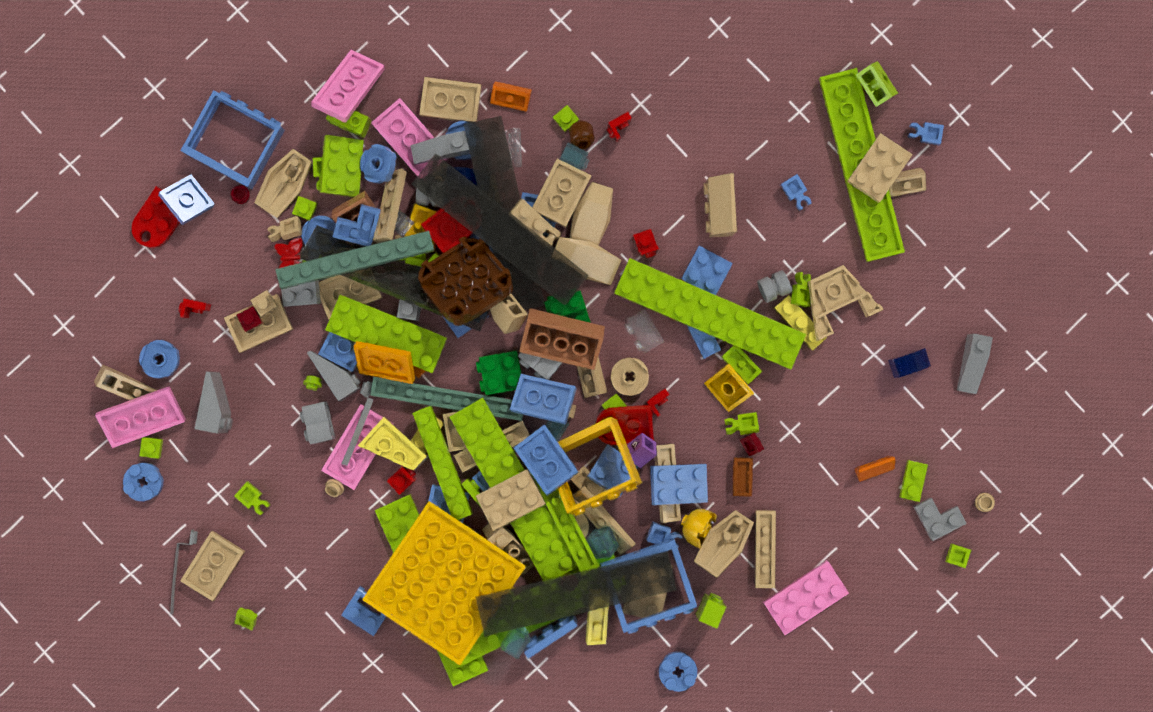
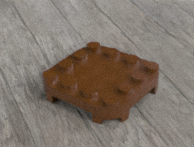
M466 236L459 239L460 243L431 262H428L426 259L421 264L422 267L419 271L418 279L422 290L443 317L455 326H461L474 320L503 301L513 291L512 278L508 268L505 269L486 246V242L481 238L479 240L475 238L466 239Z

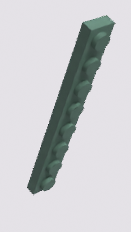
M426 231L275 270L280 289L282 290L432 252L434 248L430 233Z
M373 377L370 396L459 411L484 398L495 417L522 421L523 414L510 411L512 403L510 399Z

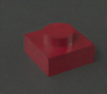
M254 306L236 315L244 332L264 324Z
M755 432L740 439L748 456L764 450L761 440Z

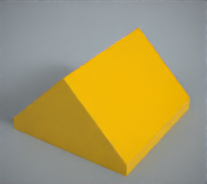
M730 364L724 365L704 383L728 412L754 394Z

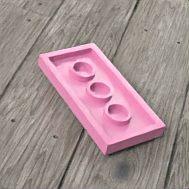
M350 50L312 100V107L346 123L383 73L384 65Z
M400 98L371 122L420 180H424L435 170L437 165L447 160L442 159L414 165L410 145L430 140L434 137Z
M170 386L99 411L95 415L112 448L184 423L186 420Z
M360 404L321 470L353 490L357 488L376 456L375 453L358 445L383 418V416L370 409L348 465L341 464L363 412L364 405Z
M826 560L763 601L783 634L787 635L849 594V592Z

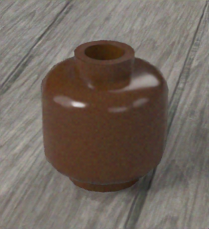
M580 120L570 126L569 137L571 145L577 149L584 150L594 143V130L589 122Z

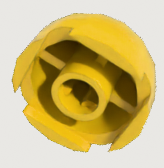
M696 509L689 516L685 515L681 525H683L682 532L687 542L700 549L712 528L711 523H716L717 515L706 509Z

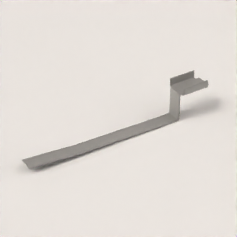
M369 381L367 383L363 382L360 394L368 399L341 463L343 465H348L373 403V399L368 397L372 388V382Z
M194 529L191 530L189 544L180 542L176 546L170 614L174 613L180 544L193 545L197 543L198 531H194Z

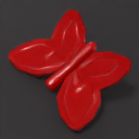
M301 238L291 240L288 245L283 243L274 245L277 253L282 256L280 261L283 262L279 268L302 263L298 261L301 260V255H297L301 252L303 246Z

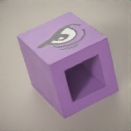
M643 433L627 444L634 464L640 468L656 456V442Z

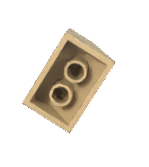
M734 173L709 177L706 183L703 184L704 195H707L708 201L704 204L705 214H708L709 221H706V233H709L710 237L733 236L737 232Z

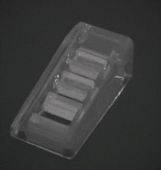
M399 209L394 231L401 237H404L414 224V221Z

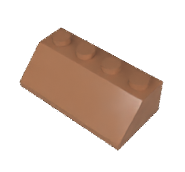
M530 308L519 352L595 370L604 338L605 326Z

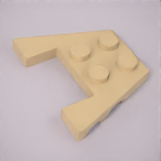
M844 265L808 281L815 338L817 341L834 334L826 314L858 300L865 317L883 310L882 306L877 304L872 299V295L859 285V281Z

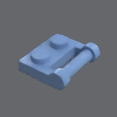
M360 586L341 616L374 636L386 616L382 613L379 615L358 602L359 598L363 599L367 593L364 591L365 588Z

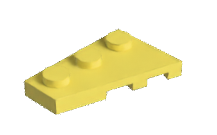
M385 417L380 420L358 445L413 471L427 457L423 451Z

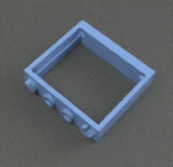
M213 90L180 151L253 190L285 130L276 119L271 117L268 120L261 111L257 109L251 111L247 108L248 105L240 100L235 102L230 99L231 96L223 91L218 93ZM221 102L274 130L248 178L195 150Z
M673 538L600 563L623 632H628V634L634 633L639 630L638 627L644 625L651 627L656 625L657 621L661 619L668 621L674 619L676 614L682 612L683 614H688L694 611L693 608L698 607ZM672 550L689 602L626 623L609 571Z

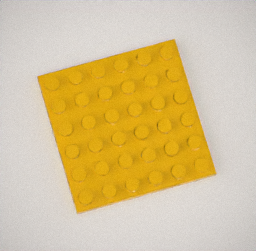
M429 501L362 600L458 665H461L526 565Z

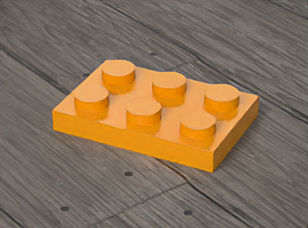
M356 341L353 347L359 374L413 384L415 375L410 351Z

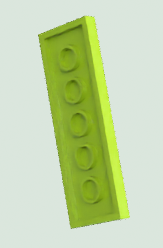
M339 295L325 329L353 342L359 341L410 351L413 366L430 373H434L447 341V337L343 295Z

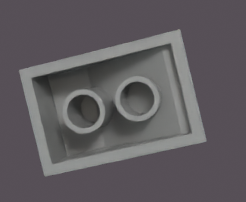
M206 371L195 429L217 434L228 433V429L230 430L232 427L233 419L231 418V410L221 374L219 372Z

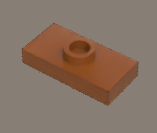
M733 457L732 496L752 497L753 458Z

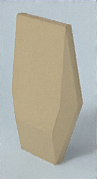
M292 149L268 170L254 203L274 217L279 218L301 192L312 161L295 149Z
M594 182L590 183L573 213L569 238L591 241L599 245L610 222L613 188Z
M564 237L558 238L551 255L552 259L576 277L608 285L612 284L621 259L591 241Z
M735 510L710 529L694 562L717 578L742 553L754 522Z

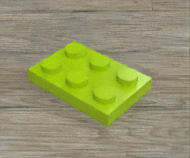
M324 135L320 193L355 197L359 194L361 179L360 160L363 154L364 140Z

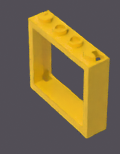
M609 417L558 442L562 449L567 452L612 430L631 478L579 504L575 503L568 482H565L558 488L567 513L575 514V516L581 515L586 512L585 509L599 507L603 504L602 501L616 499L620 497V493L624 491L631 492L637 489V485L642 483L617 419Z

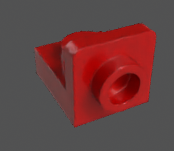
M629 112L608 122L607 133L616 142L621 139L617 129L621 131L630 126L629 122H631L632 117Z
M651 229L633 235L640 257L645 256L647 259L655 256L656 252L659 251Z
M183 298V302L179 305L181 318H189L190 311L203 314V311H210L211 304L185 298Z
M666 388L646 401L648 405H651L652 416L654 414L656 417L660 416V413L655 408L656 404L661 406L668 401L667 396L670 394Z
M401 466L387 482L400 495L417 480L415 477L416 472Z

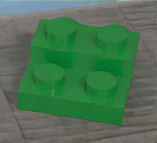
M576 288L565 291L566 295L558 297V294L548 296V301L544 302L547 313L591 323L581 290L577 291Z
M517 351L479 357L476 367L477 372L482 373L483 380L479 381L481 392H485V395L516 390L521 375Z

